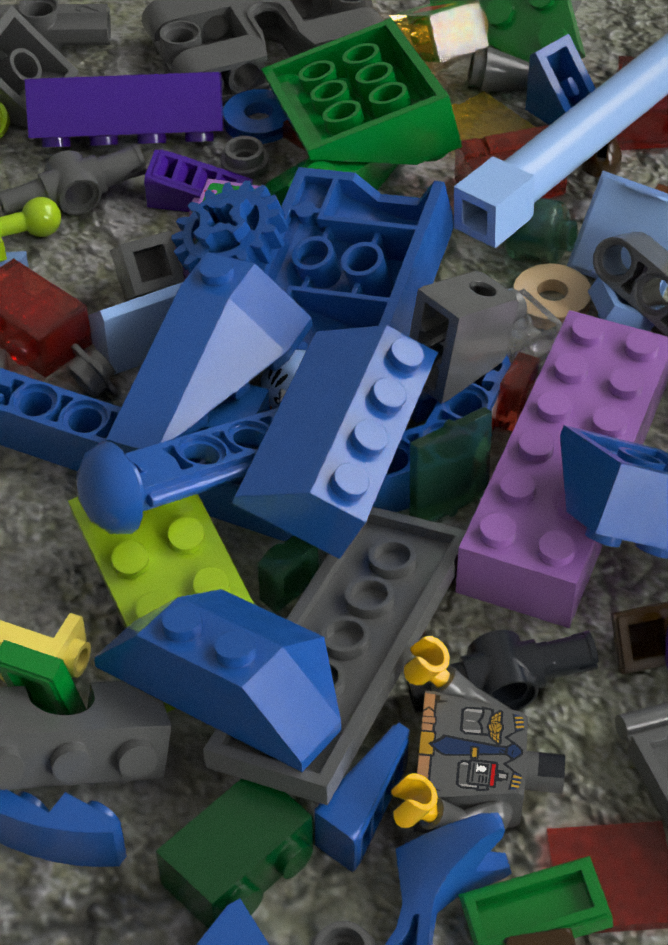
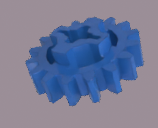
M245 180L238 190H234L231 183L227 182L222 188V193L215 195L209 189L205 191V200L200 204L190 202L187 206L192 214L190 217H180L177 219L176 223L181 231L173 234L171 238L177 247L174 250L175 255L183 268L191 273L206 252L255 264L259 262L271 264L273 259L269 251L270 249L283 248L285 243L280 234L288 231V225L283 217L286 214L275 195L271 196L265 185H261L254 190L251 182Z

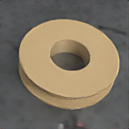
M551 263L539 264L524 270L515 280L514 289L523 295L527 304V313L523 319L536 326L561 328L569 310L587 315L590 309L591 297L588 290L591 288V285L583 274L571 267ZM544 291H556L563 294L565 298L551 301L542 298L539 294Z

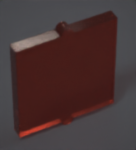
M662 821L549 828L546 830L551 867L590 856L613 917L612 928L595 933L668 928V847Z

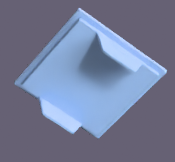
M602 171L567 266L579 271L581 274L597 279L598 275L593 266V254L597 245L604 239L630 232H643L668 251V193ZM623 247L621 250L622 263L629 269L631 266V256L628 250ZM661 280L659 288L662 297L668 286L664 280Z

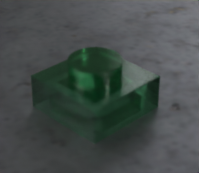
M294 535L283 544L278 543L272 546L257 563L260 601L277 613L303 593L319 569L318 548Z

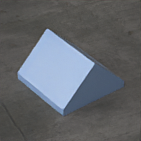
M182 283L80 318L82 326L95 349L109 361L116 371L115 374L143 364Z

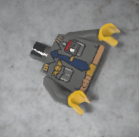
M426 636L410 647L411 653L416 657L405 664V679L416 686L424 685L430 681L432 683V691H425L417 774L411 773L391 789V794L394 797L404 800L393 811L394 820L401 828L413 826V832L426 833L477 814L499 813L505 829L513 828L519 825L521 821L524 790L563 793L565 754L526 751L528 717L523 712L510 709L479 689L454 667H447L450 659L449 652L444 643L438 638Z

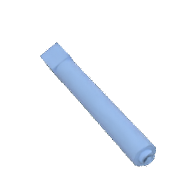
M668 33L505 161L492 156L454 186V229L493 248L498 247L533 218L534 203L667 96Z

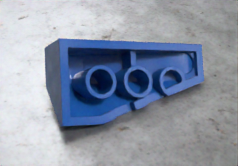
M206 252L179 287L106 441H111L121 448L123 452L128 453L197 432L209 422L208 413L230 396L235 400L244 396L250 391L249 381L266 368L276 371L288 362L313 326L312 317L255 263Z

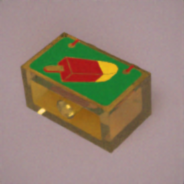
M479 0L435 1L390 15V18L393 19L424 62L440 63L489 47L486 35L488 32V20L485 12L480 8Z

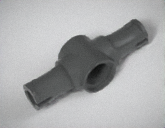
M137 144L98 158L95 155L84 158L77 151H61L47 161L44 172L38 174V179L0 191V205L5 216L21 212L24 205L33 198L46 197L54 201L59 209L61 208L69 215H83L92 211L99 204L101 194L108 191L107 187L130 178L145 175L147 171L146 163Z

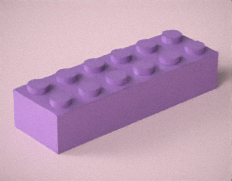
M569 310L459 546L456 593L570 628L603 544L588 538L585 535L587 527L566 512L560 434L563 425L643 445L667 386V336Z

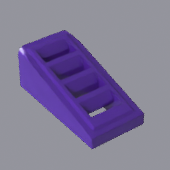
M155 149L144 178L147 207L190 212L187 205L195 197L200 198L208 178L243 183L246 180L250 181L252 185L253 179L173 152Z

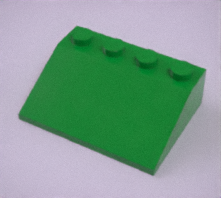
M392 18L261 69L266 82L310 160L418 165L425 161L440 160L448 152L463 147L448 93Z

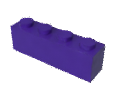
M220 72L24 79L28 138H41L42 148L70 147V137L89 136L90 146L119 145L118 135L137 134V144L166 143V133L185 132V142L214 141L213 131H224Z

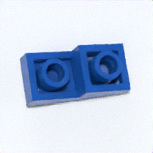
M7 789L0 790L1 844L33 857L75 866H120L127 857L121 822L116 814L102 803L93 800L85 803L65 792L49 812L48 808L30 793L20 791L16 795Z

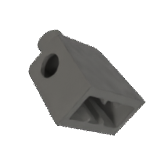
M478 271L469 272L419 288L409 337L438 352L422 390L443 404L501 364L507 355L514 323L524 318L527 313V304L523 295L514 288L506 289L483 272Z

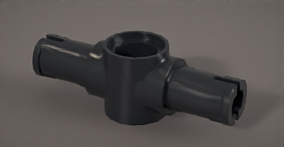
M495 630L476 638L468 646L467 655L460 656L459 662L449 666L454 667L479 689L510 709L518 711L535 700L538 689L546 687V681L575 673L597 670L599 660L596 645L589 630L573 634L569 637L536 643L534 639L521 642L519 635L513 631ZM407 681L409 696L415 714L423 711L425 691H432V683L430 681L424 685L417 686Z

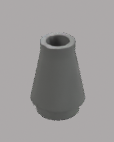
M487 45L484 50L474 48L469 63L467 85L478 87V92L527 90L529 62Z

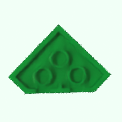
M430 0V3L438 2V1H470V0ZM471 0L472 2L433 14L434 20L440 26L468 36L483 46L487 45L529 62L531 54L567 34L570 35L581 59L586 57L571 0Z

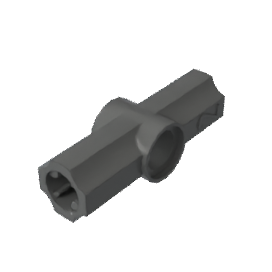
M22 0L18 5H12L58 51L62 49L63 45H110L111 15L108 3L58 4L57 0ZM0 5V15L11 5Z

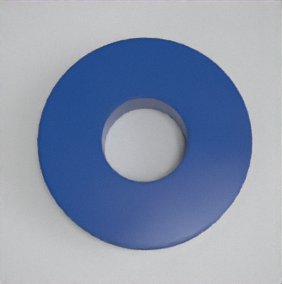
M253 89L243 91L231 97L223 109L225 130L233 138L251 136L260 140L262 144H267L282 139L292 130L291 124L271 90ZM262 113L268 115L269 117L265 119L256 120L251 119L248 116L252 114Z

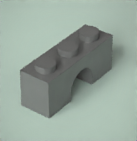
M124 681L91 682L86 711L74 715H56L37 708L30 701L26 686L0 687V790L164 779L172 725L163 702Z

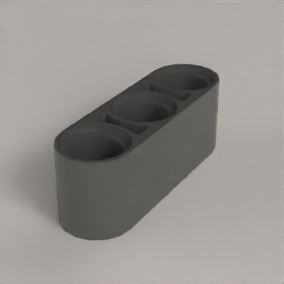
M630 232L602 240L597 245L593 254V266L596 274L668 336V302L663 299L659 290L661 280L668 284V251L643 232ZM623 247L628 250L631 256V266L629 269L622 263L621 250Z

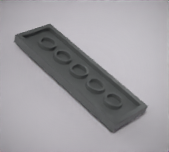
M372 507L366 523L342 557L338 559L328 553L287 617V620L325 638L342 730L303 772H300L216 729L203 749L205 768L328 805L403 671L405 664L408 662L412 654L410 647L420 640L457 573L458 549L467 530Z

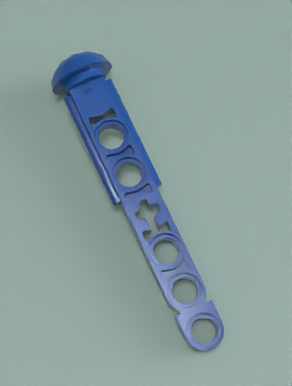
M422 390L410 419L416 423L427 420L437 400ZM278 408L128 453H124L121 448L111 441H101L84 454L76 474L78 500L90 521L109 534H132L140 526L143 511L242 480L257 449L245 448L238 444H249L259 447ZM188 459H203L213 464H198Z

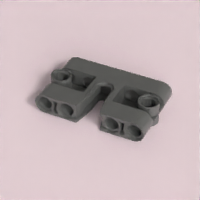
M155 0L142 13L143 26L162 58L164 74L220 72L222 102L228 101L231 97L243 91L253 89L269 90V85L261 70L266 67L265 61H268L265 40L280 42L289 56L292 57L384 21L380 14L372 8V0Z

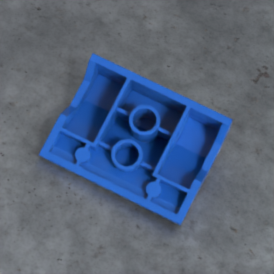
M298 167L281 206L286 214L283 217L288 225V231L280 234L285 244L283 248L270 249L269 254L273 259L271 264H264L262 262L256 264L312 317L313 326L296 350L306 351L314 334L318 331L388 325L409 336L417 291L419 288L434 282L454 228V216L445 182L434 181L420 198L381 194L357 173Z

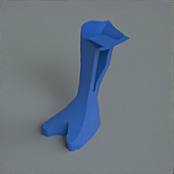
M481 813L444 825L396 848L402 908L396 929L385 945H433L437 913L458 898V894L485 887L512 874L506 853L491 851L505 833V827L499 813Z

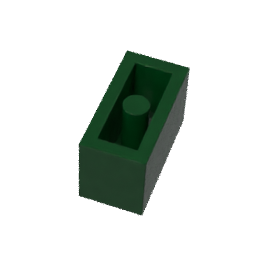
M240 779L156 850L160 882L208 929L227 905L240 898L250 915H252L262 902L266 890L281 877L285 879L294 877L308 863L313 852L312 815L286 792Z

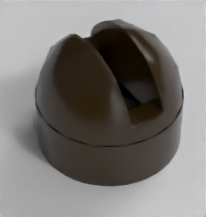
M612 139L582 164L583 170L597 178H600L602 171L616 175L620 170L622 159L620 144L615 139Z

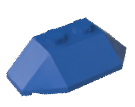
M222 589L175 598L135 620L94 657L95 667L300 772H303L342 730L324 636Z

